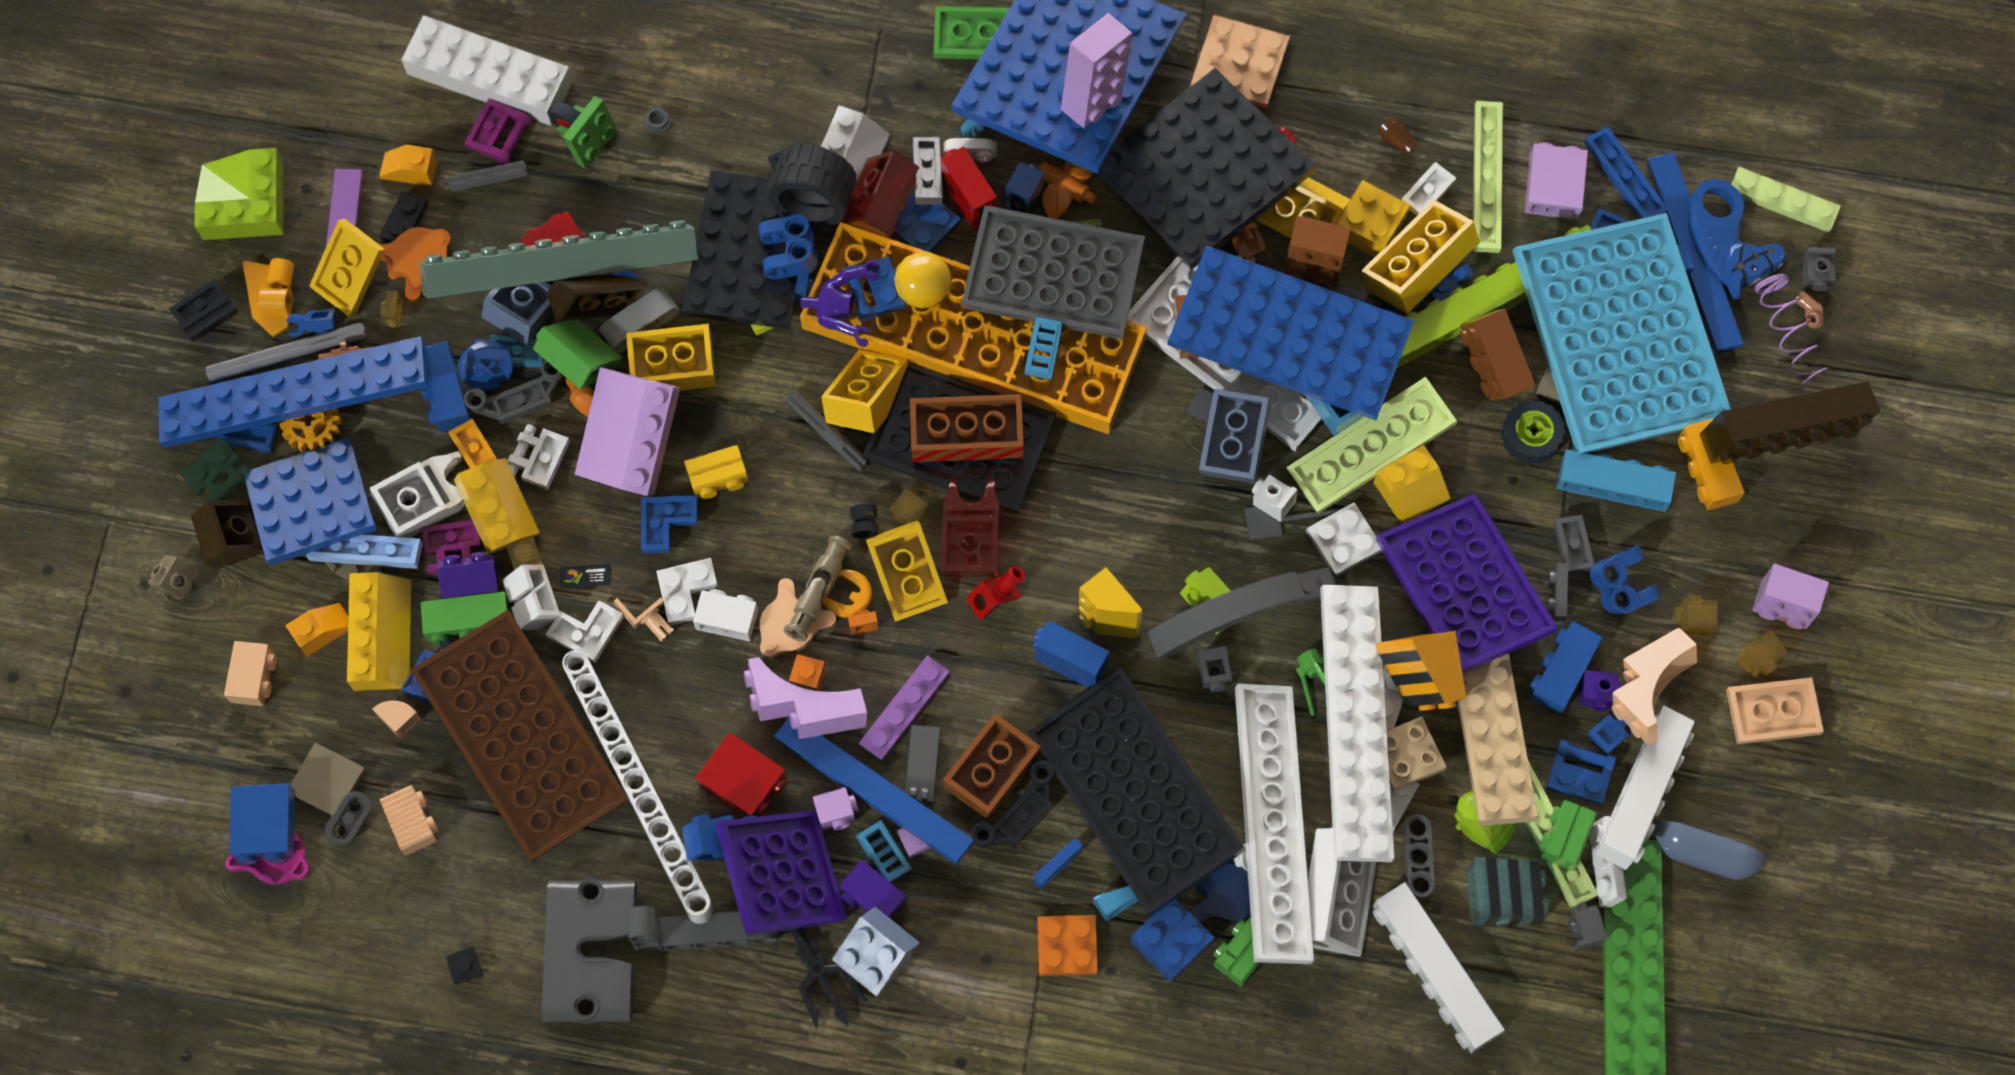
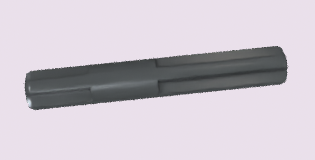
M792 390L786 396L785 401L858 471H862L868 465V459L863 457V454L834 425L826 423L825 418L796 390Z

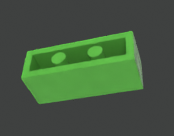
M505 592L421 602L423 635L432 644H442L443 640L460 639L504 611H510L509 599Z

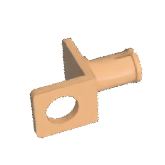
M618 598L614 600V606L623 613L634 629L641 624H646L660 642L664 641L667 635L669 637L674 632V629L658 613L659 609L664 605L662 598L658 599L636 619Z

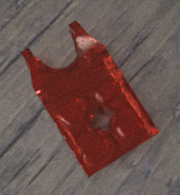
M950 478L949 491L943 502L941 573L943 577L994 578L999 576L1001 509L995 494V479H988V486L981 500L975 503H967L960 498L956 478ZM968 542H974L977 548L974 551L968 552L964 546H968Z

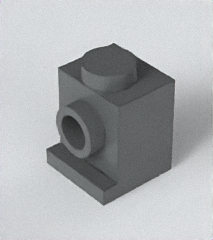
M1807 248L1802 257L1803 288H1812L1814 291L1831 289L1836 281L1835 248Z
M1226 646L1199 650L1197 663L1203 689L1210 688L1212 693L1226 690L1227 685H1231L1232 682ZM1217 670L1220 675L1211 676L1209 672Z
M1580 904L1570 908L1572 915L1570 916L1571 920L1568 921V927L1571 936L1577 938V942L1573 946L1575 952L1602 945L1608 939L1597 905L1588 907L1587 904Z

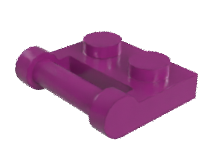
M488 99L465 141V146L491 157L503 165L508 164L512 159L511 154L524 129L530 126L532 118L523 112ZM509 121H515L516 123L502 149L496 148Z

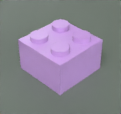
M1773 564L1761 580L1752 611L1759 613V616L1764 619H1777L1786 622L1787 626L1794 629H1807L1820 613L1829 582Z

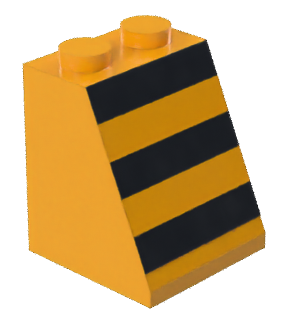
M1456 631L1375 643L1376 650L1407 707L1419 706V710L1423 711L1436 709V704H1438L1439 709L1455 707V701L1466 699Z

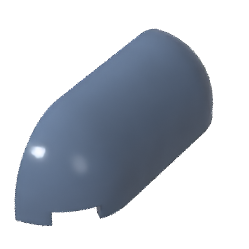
M1656 821L1654 823L1655 827L1652 836L1655 840H1658L1662 854L1672 860L1733 880H1742L1743 878L1755 875L1766 861V856L1751 846L1677 822Z

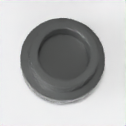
M661 108L651 109L645 116V127L653 134L665 133L671 126V117L667 111Z

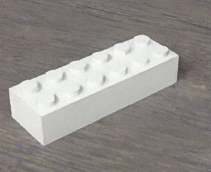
M424 15L401 59L407 74L483 102H487L488 99L523 112L532 119L550 126L553 124L549 117L550 110L556 103L564 101L573 83L568 66Z

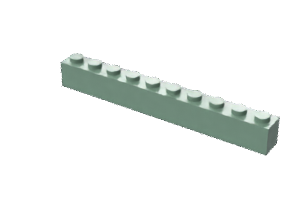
M685 221L669 222L667 227L659 228L658 224L643 226V230L632 231V228H621L616 230V234L606 235V232H593L589 234V238L579 239L577 235L562 237L560 242L552 243L551 239H542L535 241V245L525 246L524 243L509 244L508 249L498 250L497 247H485L481 249V253L470 254V251H457L453 253V257L443 258L441 254L426 256V260L418 262L422 292L428 299L698 260L694 227L685 224Z

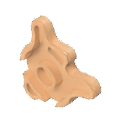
M787 578L781 579L778 584L776 599L766 607L760 618L762 638L760 650L762 655L767 658H773L778 654H785V652L801 651L812 641L818 631L835 625V614L832 611L821 610L816 621L811 623L807 631L808 637L806 641L800 642L790 638L784 633L783 629L786 624H790L795 614L793 609L798 599L795 597L793 581Z

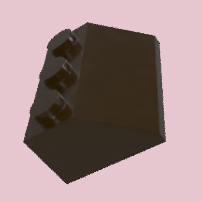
M616 271L601 275L555 280L546 294L556 322L616 315L639 300L649 285L646 280L629 271Z

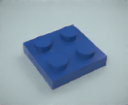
M913 193L885 222V227L906 245L932 253L961 223V218L944 204L915 205V193Z

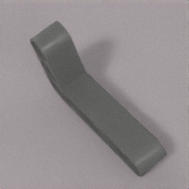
M638 906L628 909L629 940L637 952L764 944L778 941V931L746 936L739 911L713 913L710 920L698 924L691 921L688 915L659 917L655 908L650 906Z

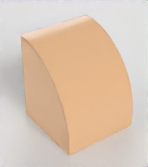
M386 701L373 708L376 715L400 739L421 721L417 712L401 701Z

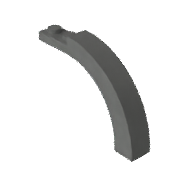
M1329 567L1296 574L1294 571L1274 576L1203 602L1170 618L1147 633L1157 658L1178 654L1196 642L1242 621L1281 608L1320 600V588L1322 585H1336Z

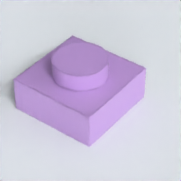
M905 829L897 830V835L909 858L931 848Z

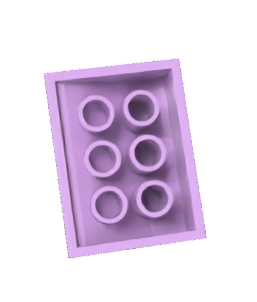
M600 367L575 475L645 496L655 495L680 387Z

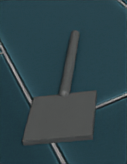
M1257 507L1244 508L1249 540L1283 536L1280 521ZM1339 509L1324 510L1319 514L1309 512L1287 515L1281 522L1332 515L1339 511Z

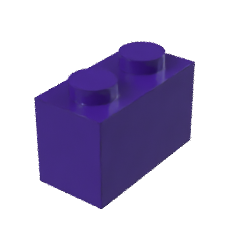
M477 552L467 558H460L459 555H450L444 557L438 563L437 572L441 599L499 592L500 584L495 554L488 555V552Z
M863 860L858 863L839 886L843 894L841 898L852 908L857 905L866 913L876 907L891 920L907 903L904 893Z

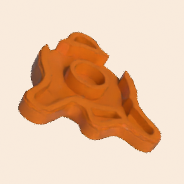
M412 228L400 234L396 240L389 244H379L385 249L380 261L387 265L388 277L391 280H397L400 277L406 279L405 296L408 300L416 301L421 295L422 285L418 261H424L426 256L441 254L443 258H446L450 234L444 229Z

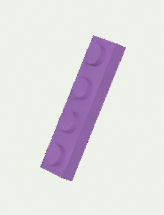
M927 655L859 742V746L883 762L948 678L950 671Z

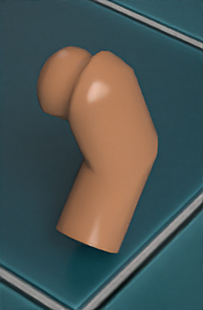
M1802 291L1797 296L1798 302L1796 303L1805 309L1807 325L1812 329L1819 328L1824 321L1823 306Z

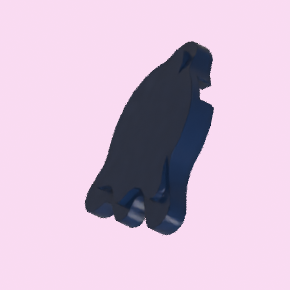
M1226 864L1194 887L1196 892L1205 896V899L1190 911L1200 923L1211 918H1218L1233 923H1238L1241 919L1245 921L1250 918L1248 871L1243 867H1237L1236 864Z

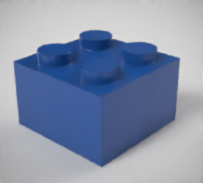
M1175 899L1155 913L1132 935L1131 944L1172 984L1213 944L1215 937Z

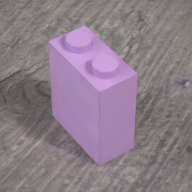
M1550 143L1534 144L1529 159L1524 213L1578 220L1583 208L1588 150H1582L1576 146L1558 147Z

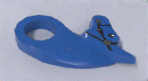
M1711 179L1703 181L1690 196L1688 225L1695 246L1708 268L1724 285L1728 286L1733 299H1739L1741 289L1753 285L1779 269L1785 263L1786 255L1785 251L1778 244H1768L1759 247L1739 240V230L1744 209L1742 196L1739 190L1729 182ZM1706 194H1716L1723 197L1729 204L1730 215L1723 218L1712 216L1704 208L1703 196Z

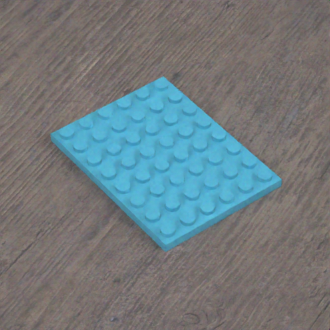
M1667 213L1517 246L1512 250L1575 450L1579 454H1587L1683 430L1684 426L1713 419L1721 411L1731 409Z

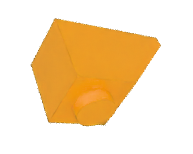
M404 145L385 153L379 177L385 180L433 186L438 161L432 148Z
M337 603L311 609L285 626L300 649L308 657L348 631L349 616L341 604Z

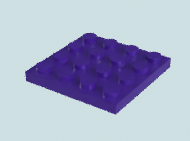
M816 810L724 820L715 825L746 936L841 923L847 919Z

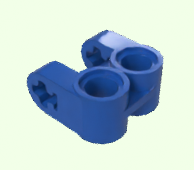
M794 214L767 220L759 225L761 242L765 244L786 242L785 253L769 256L763 260L764 276L766 278L781 279L808 274L816 268L815 236L805 216ZM802 231L800 234L794 235L796 232ZM802 254H806V255H805L804 257H802V258H797V257H799V256L802 255Z
M1639 545L1599 561L1591 569V581L1600 589L1602 606L1609 614L1630 613L1661 598L1656 584L1635 591L1626 580V568L1645 559ZM1607 567L1612 571V579L1610 581L1605 576ZM1618 593L1623 597L1621 607L1616 602Z

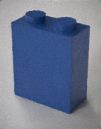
M1049 620L1045 628L1039 627L1033 638V642H1035L1033 646L1035 661L1089 689L1101 681L1108 668V650Z
M286 783L231 787L229 855L240 864H255L256 860L259 859L280 863L284 862L285 858H293L295 790L292 786Z

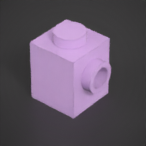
M846 787L813 797L822 831L830 828L841 830L851 825L850 822L855 821L853 812L858 811L854 794L848 796Z

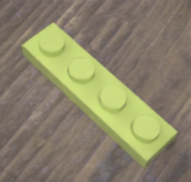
M1738 167L1731 184L1739 190L1743 200L1826 232L1831 231L1840 209V205Z

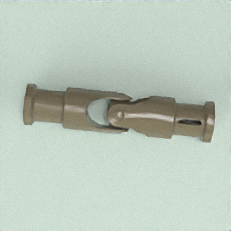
M830 536L828 539L829 546L825 554L819 557L806 584V590L799 597L793 609L795 614L790 624H786L783 629L785 634L796 641H806L808 637L807 631L811 623L816 621L821 611V601L829 595L843 567L841 563L846 553H849L852 549V545L842 537ZM817 577L827 578L830 582L827 585L822 578Z

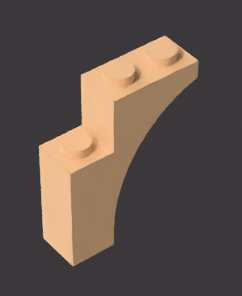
M1680 628L1675 629L1623 659V678L1627 684L1613 692L1612 710L1614 715L1620 721L1623 720L1630 727L1633 735L1636 738H1641L1648 746L1658 741L1654 708L1660 694L1672 679L1697 663V644Z

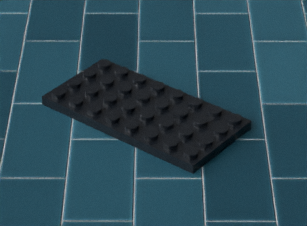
M1121 667L1028 731L1033 741L1041 746V753L1044 758L1051 764L1054 773L1150 917L1246 851L1239 838Z

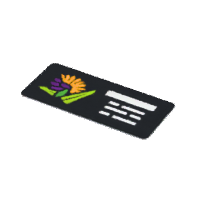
M609 564L566 566L560 568L561 588L605 586L611 584Z

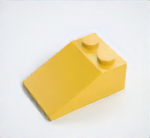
M859 349L821 396L826 423L875 433L888 416L907 368L908 359Z
M918 520L866 539L895 622L948 603Z

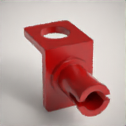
M1013 566L1002 576L983 580L966 597L979 620L984 619L997 605L1018 600L1021 594L1016 586L1025 579V574L1022 569ZM978 594L983 595L986 600V607L984 609H981L977 604Z

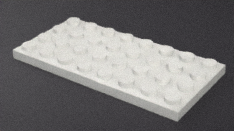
M1177 256L1132 307L1127 320L1147 326L1146 338L1213 390L1220 389L1268 397L1271 401V408L1266 430L1293 451H1296L1322 421V418L1306 395L1202 357L1180 359L1179 350L1167 345L1175 324L1173 310L1175 296L1187 294L1198 267L1197 265L1190 270Z

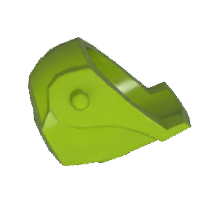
M1473 790L1459 798L1456 806L1457 812L1454 814L1457 821L1456 829L1462 830L1470 840L1489 849L1492 853L1500 851L1512 837L1517 823L1478 826Z

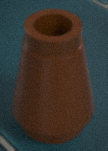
M1393 115L1378 130L1382 135L1380 138L1403 151L1406 155L1417 145V142L1399 118L1396 119Z

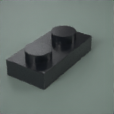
M402 190L379 235L381 240L391 243L406 230L417 228L429 204L427 199Z

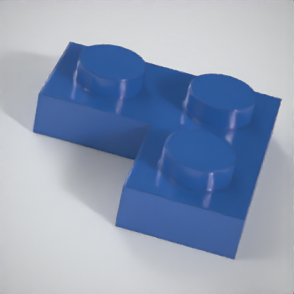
M697 495L641 497L642 553H670V526L698 525Z

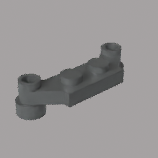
M544 360L541 365V377L492 397H486L485 393L480 389H470L464 395V403L467 409L475 416L497 419L502 425L551 405L550 399L558 385L563 382L564 375Z

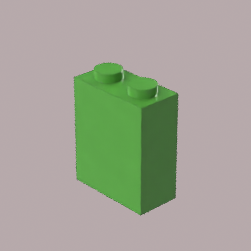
M578 319L560 321L550 326H544L537 333V341L533 347L534 351L579 389L596 384L600 367L615 371L622 359L620 354Z

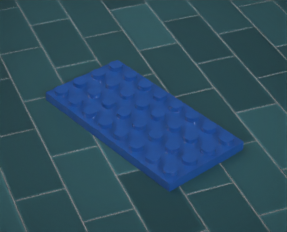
M1206 246L1167 345L1377 421L1414 320Z

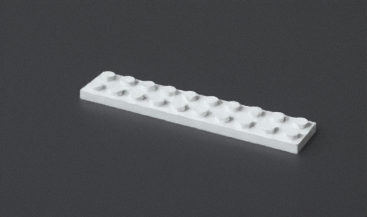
M1322 585L1320 593L1334 861L1392 862L1394 860L1383 662L1375 646V643L1381 642L1378 587Z
M1238 683L1235 687L1254 962L1311 964L1314 961L1293 687Z

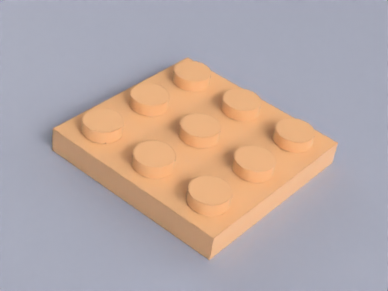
M1214 15L1191 86L1212 69L1216 68L1253 105L1267 109L1290 36Z

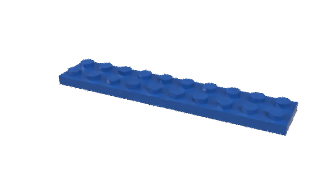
M422 336L158 397L159 443L163 448L427 388L425 341Z

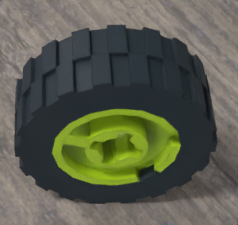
M1529 400L1525 403L1521 402L1517 407L1514 406L1507 415L1502 426L1501 440H1503V446L1508 450V454L1511 457H1515L1517 461L1526 462L1531 465L1532 463L1541 464L1545 460H1550L1558 452L1565 435V424L1560 417V413L1556 412L1550 404L1547 405L1544 404L1545 402H1535L1534 400ZM1529 429H1535L1538 433L1532 436V432Z

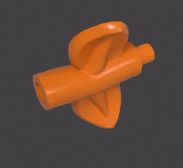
M1068 161L1063 165V169L1046 162L1040 164L1039 168L1044 172V182L1049 184L1042 195L1043 207L1049 218L1056 219L1063 215L1070 207L1072 199L1079 203L1086 201L1091 205L1095 202L1097 195L1090 192V187L1083 183L1092 176V171Z

